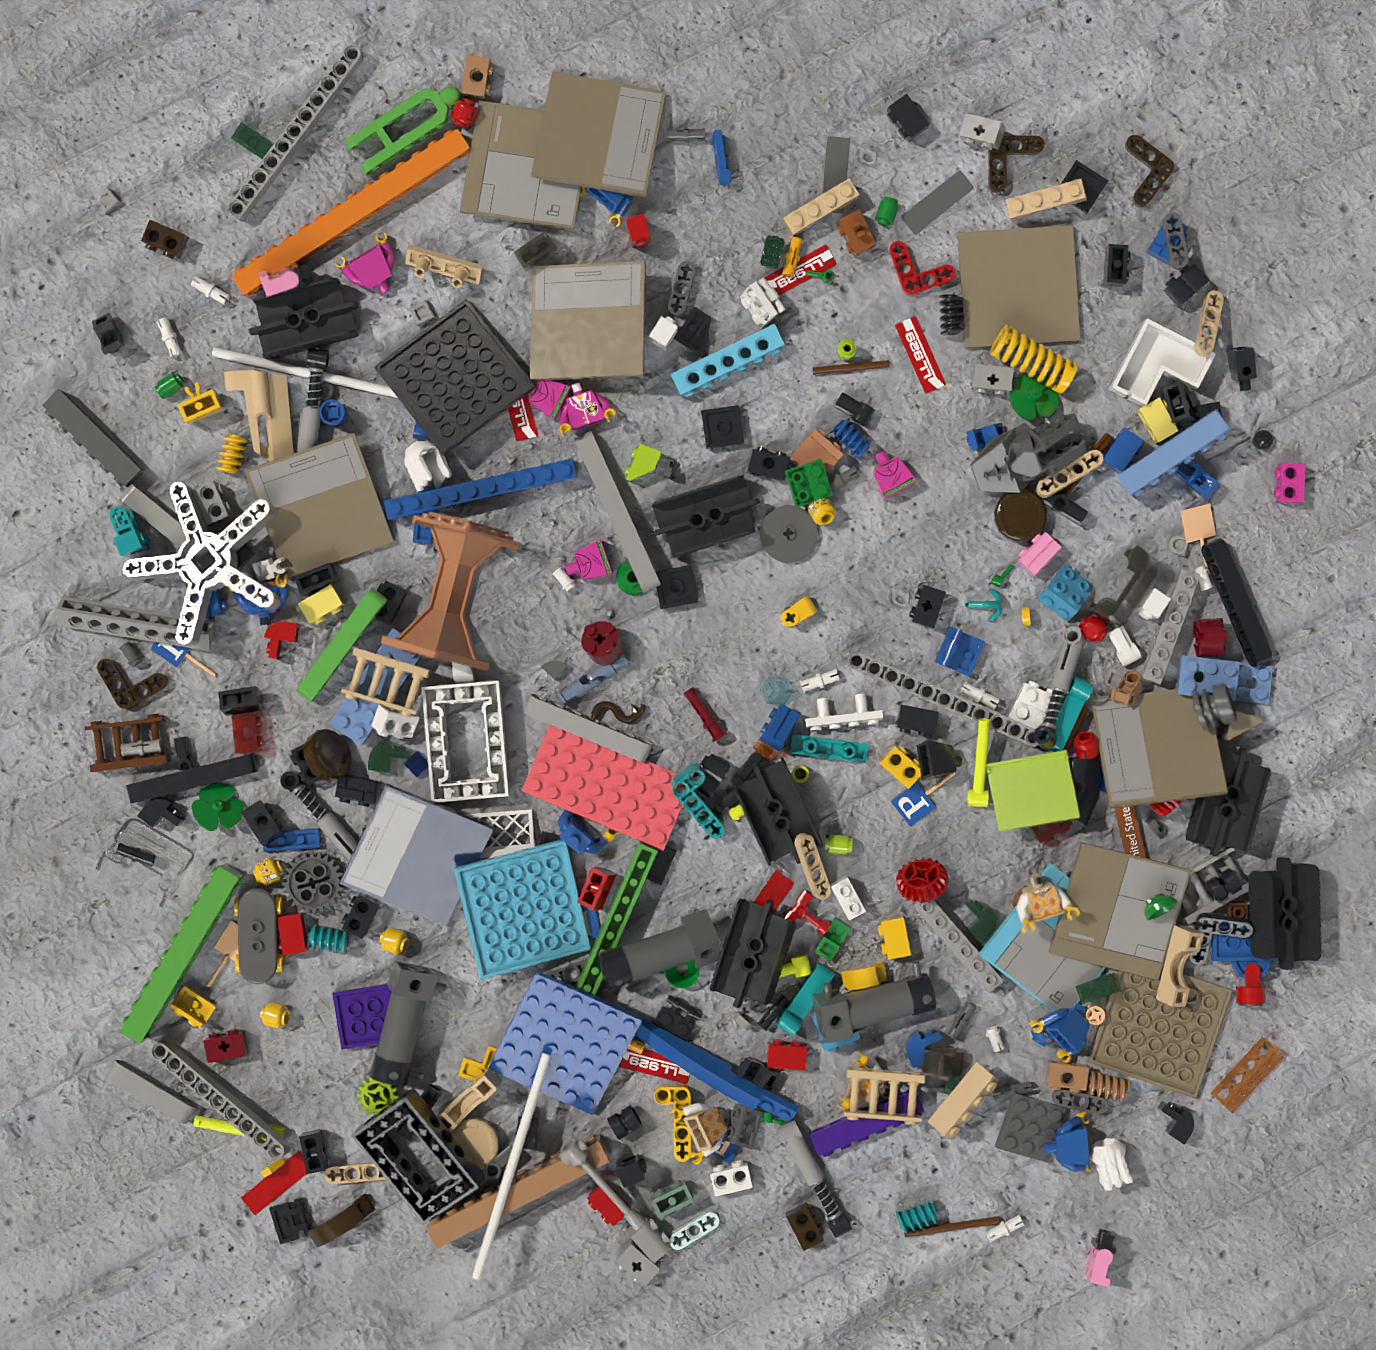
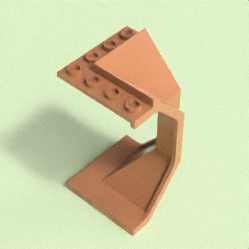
M429 512V515L423 513L422 517L414 515L412 523L426 526L432 532L440 556L437 574L428 607L398 637L390 638L383 636L381 643L431 658L488 671L490 663L480 661L476 657L465 618L470 594L478 567L500 547L519 550L521 543L513 541L514 537L508 536L509 532L469 520Z

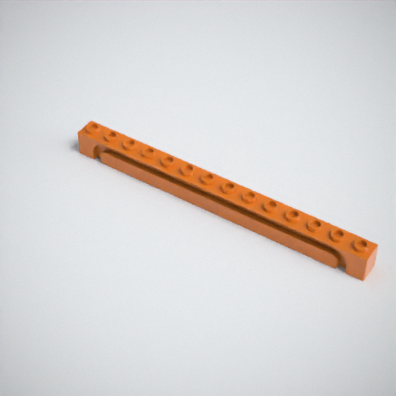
M451 129L443 135L444 138L439 141H432L427 145L428 148L422 152L421 150L415 152L407 162L402 161L395 166L396 169L390 173L389 171L383 173L375 183L369 182L363 187L364 190L358 194L356 192L352 193L344 203L335 204L331 207L329 213L320 214L312 224H305L299 228V232L295 235L290 234L282 240L283 243L278 246L273 245L266 250V254L254 257L246 267L241 266L237 268L232 278L243 295L248 298L263 287L259 272L266 270L267 275L280 272L283 267H291V263L296 262L299 265L451 166L453 162L468 155L470 147L459 130Z

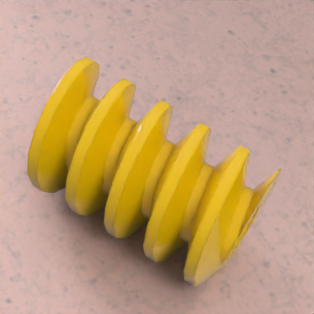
M225 432L230 436L223 438L228 444L222 445L221 448L226 450V452H220L219 455L224 459L217 460L222 467H216L215 469L231 474L238 473L240 470L235 466L242 465L238 458H244L240 451L246 450L242 443H248V440L242 436Z

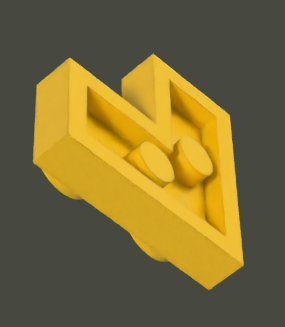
M488 1045L483 1062L464 1057L458 1076L475 1081L488 1069L498 1047Z

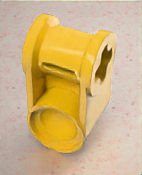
M807 595L782 613L781 622L786 627H792L802 620L809 618L818 610ZM787 613L789 615H794V618L792 619L793 623H791L790 621L786 622L785 619L787 618Z

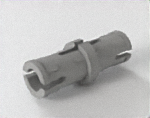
M160 739L144 742L143 740H138L136 743L121 744L123 756L140 754L141 756L149 752L162 751Z

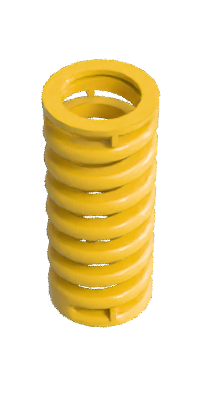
M1008 324L1001 329L990 349L989 355L999 360L1003 346L1009 343L1001 359L1005 363L1015 347L1020 343L1018 351L1010 363L1012 368L1016 367L1023 353L1029 348L1019 371L1021 373L1025 372L1031 359L1038 352L1036 360L1028 372V376L1033 377L1042 361L1047 357L1045 365L1037 377V382L1044 380L1050 367L1055 363V367L1046 381V387L1053 385L1059 372L1064 368L1063 375L1059 374L1061 378L1053 386L1052 390L1062 394L1067 389L1077 371V363L1068 358L1063 359L1061 354H1054L1050 348L1045 350L1043 344L1039 343L1036 345L1034 339L1027 340V336L1023 333L1018 335L1017 329H1012Z

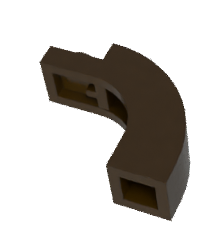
M366 1193L362 1194L333 1216L320 1221L309 1229L307 1233L318 1248L359 1224L376 1209Z

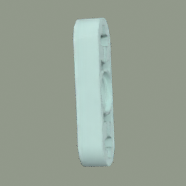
M712 1210L706 1211L672 1232L670 1235L671 1240L669 1241L671 1247L680 1250L715 1229L719 1224L718 1214ZM707 1216L715 1217L714 1224L708 1222L705 1224L706 1229L703 1230L702 1224L707 1221ZM697 1225L700 1228V1232L697 1235L690 1234V1226ZM685 1230L686 1235L690 1239L687 1240V1238L684 1237L681 1239V1244H679L678 1242L674 1243L675 1236H677L678 1238L682 1237L684 1235V1232L682 1231Z

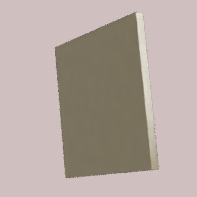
M1073 225L960 232L957 234L961 297H964V300H962V305H964L962 312L964 313L965 348L992 347L997 335L1006 324L1011 326L1012 329H1017L1018 335L1025 334L1027 340L1034 339L1036 344L1080 341Z

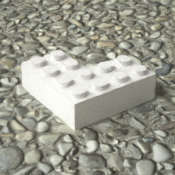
M1147 318L1142 322L1108 390L1123 398L1128 395L1127 400L1141 407L1145 406L1149 401L1161 375L1176 382L1181 381L1188 388L1196 390L1199 388L1216 353L1211 351L1207 357H1200L1194 351L1195 342Z

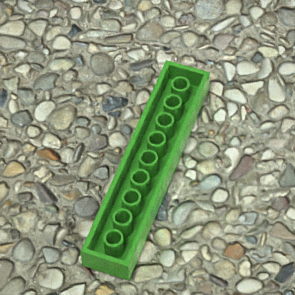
M227 863L214 867L210 873V882L205 883L199 892L201 897L195 900L189 909L192 911L191 914L182 920L180 924L182 929L178 934L175 933L170 941L172 946L162 954L160 958L161 964L153 969L150 974L152 979L149 983H145L140 991L142 996L138 1000L136 999L130 1008L132 1013L126 1016L120 1025L123 1027L120 1033L138 1044L143 1043L151 1035L245 877L244 873Z

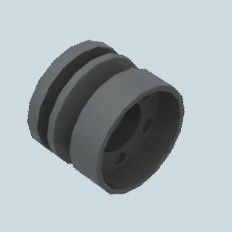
M1225 682L1212 686L1213 695L1211 696L1205 688L1202 689L1203 698H1201L1198 691L1192 692L1195 715L1204 731L1210 730L1209 720L1214 728L1218 726L1217 718L1219 717L1224 725L1237 721L1234 703Z

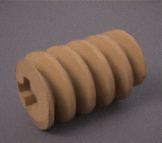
M1091 1070L1087 1080V1089H1089L1091 1096L1094 1091H1097V1097H1100L1103 1092L1105 1099L1111 1094L1113 1101L1119 1096V1100L1122 1103L1127 1096L1130 1080L1128 1079L1125 1082L1124 1078L1120 1077L1117 1081L1116 1076L1110 1078L1108 1074H1105L1102 1077V1073L1098 1072L1095 1075L1094 1071Z

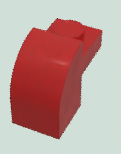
M280 621L268 627L264 634V638L271 639L266 648V653L269 654L268 658L279 659L282 641L297 642L300 623Z

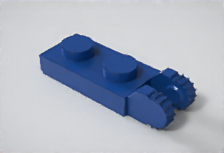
M714 130L711 136L718 182L722 186H727L731 182L732 177L731 171L726 167L729 166L728 154L724 153L726 138L725 135H722L721 130Z

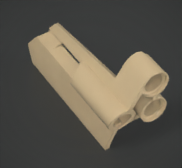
M259 369L224 371L225 390L244 391L254 452L269 462L293 454L287 376L260 372ZM260 415H265L268 447L259 441L257 418Z

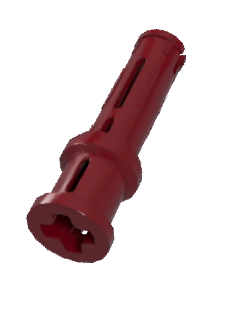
M694 687L683 693L704 723L702 724L703 728L707 729L713 738V742L727 734V731H724L718 723V718L713 717Z

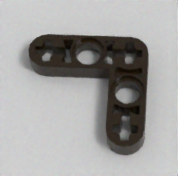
M1131 135L1125 142V149L1151 169V172L1132 197L1135 206L1145 207L1173 172L1174 163L1139 135ZM1136 140L1138 141L1137 146L1139 148H1142L1143 145L1146 148L1141 152V154H1138L1140 149L1137 147L1131 148L1130 141L1133 142ZM1152 151L1155 155L1154 160H1146L1144 157L1145 152ZM1165 163H1167V168L1169 169V171L1165 170L1160 176L1158 174L1159 171L1162 169V166L1160 164L1164 165ZM1149 178H1156L1158 186L1155 188L1150 187L1148 184ZM1145 190L1149 191L1144 197L1146 202H1139L1137 194L1142 195Z
M1003 136L1001 144H1005V140H1008V151L1005 150L1006 146H1001L999 150L995 148L988 150V186L990 191L1000 193L1006 187V155L1039 154L1045 146L1043 138L1040 136ZM1014 140L1020 141L1021 149H1012L1011 142ZM1025 140H1027V144H1033L1034 140L1037 141V144H1040L1037 150H1034L1033 146H1028L1027 150H1024ZM1000 160L1003 166L1001 169L996 170L992 167V162ZM992 173H1003V175H999V182L1002 183L999 189L996 188V185L992 184L996 181V175L992 176Z
M102 659L97 664V670L116 704L122 709L132 708L165 689L168 685V678L165 674L155 673L129 688L113 660ZM103 663L111 664L109 670L111 673L116 672V675H113L107 679L106 676H109L110 674L107 670L103 671ZM156 677L163 678L162 686H153L154 691L152 692L151 686L147 682L149 681L152 684L157 681ZM115 678L121 681L119 689H114L111 686V682ZM141 685L147 688V694L143 697L137 693V689ZM124 688L126 692L122 693L125 697L130 698V700L128 701L129 705L122 704L121 701H123V697L121 694H119L118 696L116 695L117 692H121L122 690H124Z

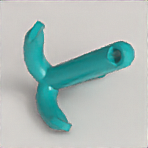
M991 588L988 591L992 593L996 601H966L964 604L968 609H996L995 613L988 619L989 622L996 620L1003 611L1001 594Z

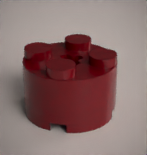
M1223 618L1194 621L1193 638H1195L1196 642L1194 644L1196 657L1226 656L1224 641H1227L1228 636L1227 630L1223 629Z
M598 621L584 628L581 644L589 658L596 664H613L623 654L624 640L612 623Z

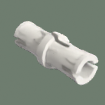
M198 275L194 277L195 281L192 280L191 282L192 287H195L205 293L206 297H211L224 306L227 304L226 300L229 301L230 299L229 294L218 289L214 283L210 284Z
M168 317L156 321L163 336L162 341L165 342L171 358L182 354L183 352L176 339L177 334L174 333Z
M834 669L821 675L818 673L815 674V677L800 681L801 686L809 684L802 687L803 693L817 687L823 688V685L835 681H840L838 675L830 677L836 675L837 670Z
M967 681L964 682L963 686L970 690L962 687L961 693L974 698L977 703L980 701L992 709L996 708L997 705L990 701L998 704L1000 698L986 693L983 688L979 689L967 683Z
M1018 1214L1006 1222L1001 1221L1000 1225L985 1231L990 1243H992V1241L1004 1235L1009 1236L1010 1232L1025 1225Z

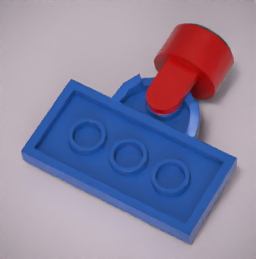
M1222 922L1219 924V927L1225 929L1230 924ZM1212 934L1211 961H1231L1235 973L1245 979V986H1236V1003L1241 1006H1263L1266 1003L1265 986H1260V978L1268 973L1271 961H1279L1278 958H1272L1271 960L1255 958L1250 951V936L1240 938Z

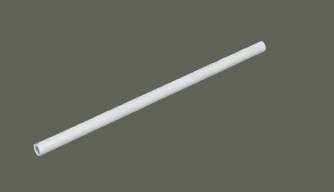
M216 347L212 351V357L309 378L308 376L310 375L309 368ZM323 372L324 375L321 377L323 382L397 398L389 386Z
M542 1053L472 1274V1278L476 1280H481L549 1066L551 1055Z

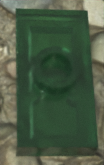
M242 122L231 137L233 141L261 160L273 146V143Z

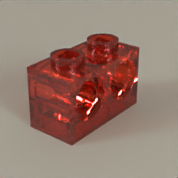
M1065 820L1060 825H1056L1055 822L1045 824L1047 826L1045 834L1038 833L1040 825L1029 828L1037 842L1045 844L1054 839L1053 835L1069 831L1073 822L1072 820Z

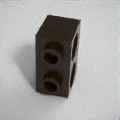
M149 220L141 241L146 244L145 248L156 252L158 249L163 251L162 255L170 259H174V257L180 259L189 237ZM159 233V239L152 242V235ZM176 240V248L169 249L170 242Z
M805 1202L785 1213L803 1251L824 1241L823 1234H825L821 1223H816L814 1219L816 1214L812 1206L808 1207ZM804 1213L807 1215V1219L799 1221L797 1216ZM813 1230L816 1232V1235L813 1238H808L806 1233Z

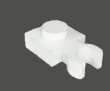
M272 558L253 563L258 582L275 578L278 573L286 572L288 567L282 568L280 566V563L285 558H279L274 562Z

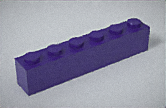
M909 1089L897 1094L896 1113H908ZM917 1094L915 1114L922 1116L925 1110ZM888 1098L877 1103L878 1112H888ZM869 1106L861 1110L869 1111ZM845 1116L809 1131V1135L818 1156L823 1155V1157H827L834 1153L833 1150L841 1148V1150L846 1149L854 1141H865L869 1138V1135L876 1133V1135L881 1134L887 1130V1127L892 1125L894 1127L904 1124V1121L859 1117V1120H849Z

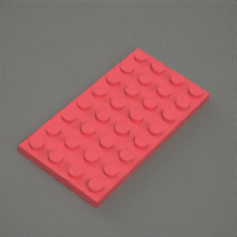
M550 725L521 791L661 851L665 849L682 808L681 802L672 792L670 783L677 773L649 761H637L553 725ZM678 784L675 788L681 789L684 787V784Z

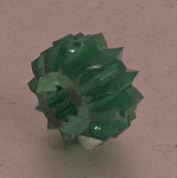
M768 235L766 237L760 261L762 266L770 269H777L779 267L785 243L783 238L775 235Z

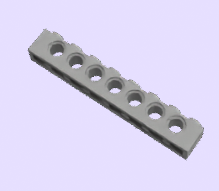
M65 596L61 597L56 609L58 626L206 651H210L214 640L213 621H204L200 640L197 645L192 647L181 644L176 639V632L181 617L178 615Z

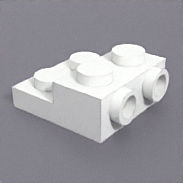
M1029 681L1028 684L1023 683L1008 718L1036 729L1044 722L1043 718L1046 716L1045 711L1048 709L1047 703L1050 702L1049 696L1052 695V691L1047 688L1045 692L1039 689V684Z

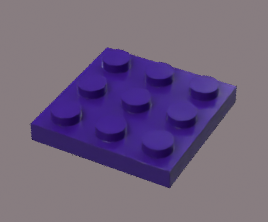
M388 983L333 992L341 1050L379 1044L391 996Z

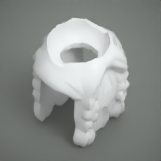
M416 441L406 449L404 464L408 469L412 482L415 484L417 492L423 491V487H426L428 481L432 479L438 489L442 486L445 479L451 477L452 472L448 467L445 456L441 455L431 441Z
M1116 1138L1098 1140L1092 1144L1089 1153V1159L1095 1163L1099 1173V1181L1105 1190H1112L1113 1184L1116 1187H1121L1123 1181L1126 1184L1133 1183L1124 1157L1126 1146Z

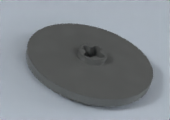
M784 505L773 509L765 517L760 528V540L764 550L775 560L785 563L797 562L808 556L815 547L817 526L806 510L800 507L796 508L793 505ZM788 528L791 532H794L791 539L783 536V532H786Z

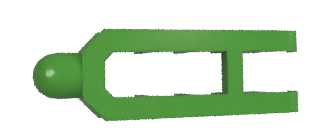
M448 86L440 92L422 89L349 137L345 141V145L351 152L352 149H355L364 142L366 144L375 137H380L386 148L360 166L366 176L371 175L446 126L449 111L454 108L458 100H461L460 91L454 86ZM426 101H432L437 108V114L392 143L384 129L395 122H400L402 117L411 111L415 112L416 108Z

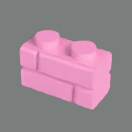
M1046 532L1042 535L1039 533L1031 540L1033 544L1029 548L1024 547L1018 554L1020 558L1017 561L1032 576H1036L1062 549Z

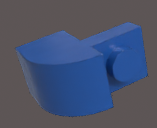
M996 423L980 429L969 430L966 432V440L972 451L981 450L991 439L1005 433L1002 423Z
M917 1030L910 1034L906 1041L905 1050L912 1068L930 1062L925 1047L942 1040L938 1030H927L921 1037Z

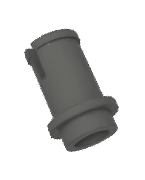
M130 641L120 646L119 649L129 661V665L135 667L142 662V656L138 655Z

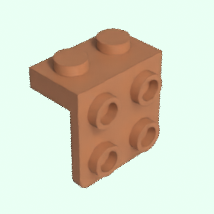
M814 429L790 456V461L795 466L822 459L827 474L843 456L841 452L843 449L835 442L833 444L827 440L828 435L821 429L818 431Z

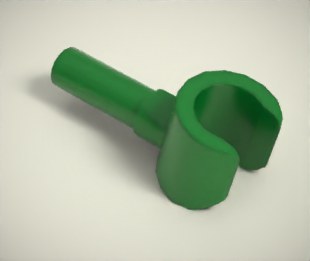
M831 270L823 273L806 271V276L818 277L823 282L828 283L833 280H828L826 274H834V272Z
M1010 564L1001 576L995 574L991 584L997 587L1003 584L1006 576L1014 566Z
M763 1111L762 1119L766 1123H777L780 1125L788 1123L773 1118V1114L768 1111Z

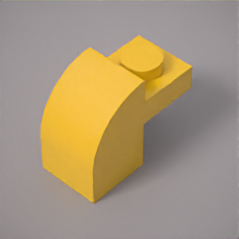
M884 961L862 967H853L841 972L845 990L869 988L888 980Z

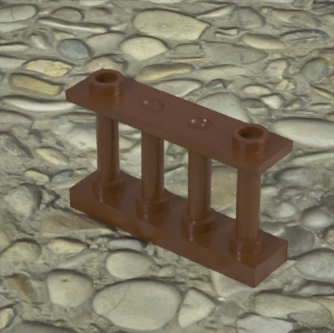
M159 713L149 714L147 719L109 724H102V721L90 722V726H86L85 730H93L97 757L95 764L89 765L90 772L171 762L170 754L164 755V751L154 752L152 757L135 754L133 759L126 760V756H123L121 753L120 726L131 725L133 743H136L138 740H141L139 724L150 722L152 740L160 739L158 721H164L165 717H159ZM112 727L116 755L114 762H107V759L104 758L101 728Z

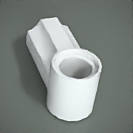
M1123 625L1107 633L1117 650V657L1124 667L1141 658L1137 646L1131 642Z

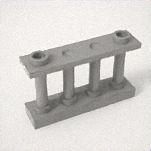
M1222 845L1217 857L1211 855L1188 868L1191 870L1189 878L1201 897L1202 904L1195 908L1184 893L1182 905L1185 908V914L1181 917L1186 924L1189 925L1194 922L1199 914L1210 913L1249 891V879L1242 878L1229 853L1235 850L1234 848ZM1223 858L1227 867L1232 869L1240 881L1242 890L1234 895L1229 893L1228 898L1218 903L1214 898L1208 896L1195 872L1206 867L1211 878L1214 876L1220 877L1212 863Z

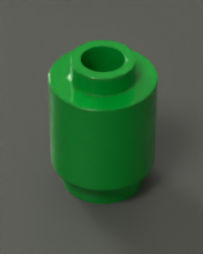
M885 196L880 201L875 217L879 225L884 227L893 225L899 208L898 200Z
M171 372L158 381L154 388L162 399L169 398L184 388V380L178 373Z

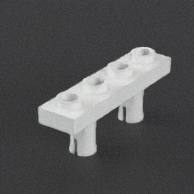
M866 694L855 695V713L832 716L829 712L828 698L817 699V718L805 719L806 729H810V731H820L822 727L839 729L841 725L847 724L849 727L860 726V723L868 722V725L879 724V721H882L883 713L882 710L868 711Z

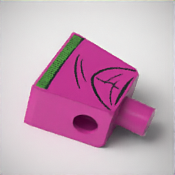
M539 380L538 384L533 383L536 388L529 393L531 394L529 403L555 421L571 391V387L552 380Z
M885 450L875 455L880 466L875 468L873 473L883 499L917 481L898 456L890 460Z
M601 539L573 553L575 562L565 565L568 576L579 572L582 580L613 575Z

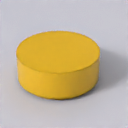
M1022 607L1023 625L1031 626L1029 607Z

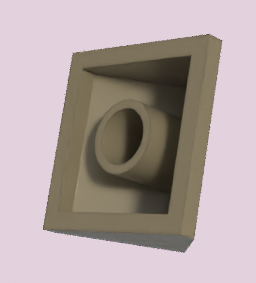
M1236 711L1237 721L1226 725L1222 722L1219 738L1230 740L1263 721L1261 718Z

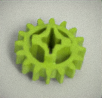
M369 1077V1081L363 1080L365 1086L360 1085L358 1089L362 1092L356 1094L357 1097H361L357 1103L364 1105L361 1110L368 1109L367 1115H370L372 1112L377 1114L399 1097L398 1094L394 1093L398 1087L378 1082ZM379 1083L377 1087L373 1088L370 1086L372 1084ZM386 1087L388 1088L390 1095L387 1094L385 1090ZM377 1092H380V1098H379V1099H376V1098H375V1097H376L375 1094H376ZM365 1096L369 1098L370 1104L367 1102ZM379 1104H387L384 1107L376 1108Z

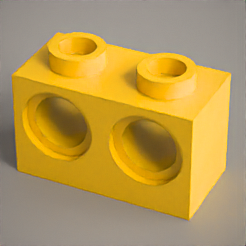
M893 746L879 763L909 789L921 776L919 762L916 759L911 761L907 757L909 753L901 746L898 748ZM894 754H898L901 759L897 765H893L890 761L891 756ZM913 767L914 775L907 778L905 776V769Z

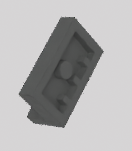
M735 1104L724 1140L735 1145L753 1149L763 1112L755 1109L753 1111L748 1107Z

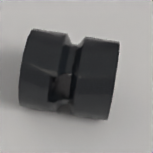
M1231 868L1221 872L1220 877L1214 876L1206 881L1209 891L1218 903L1228 898L1229 893L1234 895L1242 890L1241 883Z
M632 1105L623 1108L621 1114L615 1113L607 1118L612 1131L619 1140L629 1135L630 1130L634 1132L643 1127Z

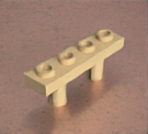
M410 244L407 248L405 264L416 267L414 274L419 278H423L428 270L453 277L451 284L455 288H461L464 281L480 284L483 265Z

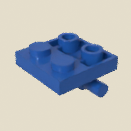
M949 626L934 662L970 677L985 641Z

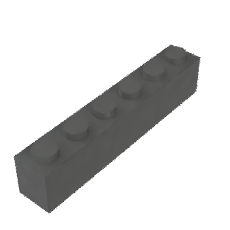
M57 389L42 405L46 409L45 414L52 420L55 418L60 423L58 426L65 433L69 431L74 436L72 440L80 447L83 445L87 449L86 454L93 460L97 459L101 463L99 466L106 473L111 472L115 476L113 480L122 487L124 485L128 487L145 472L64 391Z

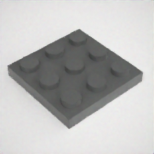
M1013 1092L995 1147L1048 1163L1051 1154H1045L1044 1143L1054 1142V1132L1061 1126L1066 1108Z

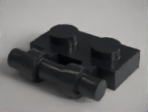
M669 995L666 1001L672 1004L669 1009L663 1005L653 1023L687 1041L696 1026L690 1022L691 1018L693 1017L699 1021L702 1014L696 1011L697 1008L690 1007L681 1002L682 999ZM677 1008L686 1013L684 1018L675 1013Z
M301 1197L294 1199L296 1207L290 1208L289 1201L269 1207L280 1245L299 1239L298 1231L303 1230L305 1236H309L307 1231L311 1229L312 1225L310 1220L307 1219L305 1212L307 1209ZM298 1213L301 1223L295 1224L294 1214Z

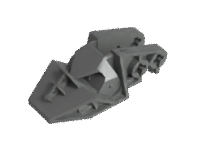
M1062 414L1058 423L1048 424L1046 422L1033 429L1024 423L991 439L970 464L978 489L989 492L1021 493L1031 480L1041 475L1054 476L1088 451L1085 439L1081 437L1069 440L1066 448H1053L1050 453L1042 457L1036 454L1040 451H1046L1050 446L1079 426L1077 415Z

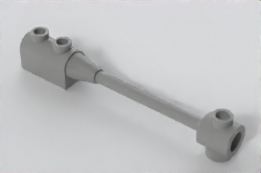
M571 1138L566 1141L561 1147V1153L559 1154L563 1163L567 1167L571 1164L583 1167L624 1213L625 1218L631 1225L627 1229L631 1239L653 1263L659 1260L670 1248L668 1242L671 1239L664 1231L662 1233L658 1232L657 1228L659 1226L653 1218L648 1220L646 1217L641 1216L629 1208L586 1160L588 1155L586 1149H588V1146L582 1139L577 1141L575 1138Z

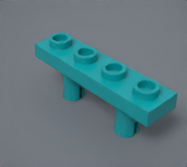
M792 734L790 753L866 763L869 744Z

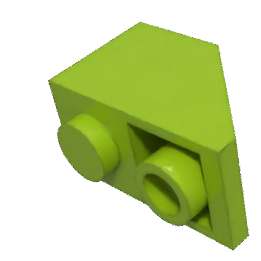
M643 444L635 447L631 456L634 458L632 466L628 464L624 474L627 476L626 480L632 482L654 472L662 452Z

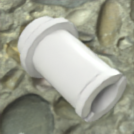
M1205 565L1194 569L1195 574L1200 575L1199 584L1201 591L1213 587L1207 572L1209 569Z
M563 567L558 568L553 573V576L563 586V590L568 592L576 586L575 580L568 576Z
M997 1026L987 1028L986 1036L990 1039L993 1051L998 1052L1000 1048L1003 1050L1005 1046L1000 1036V1029Z

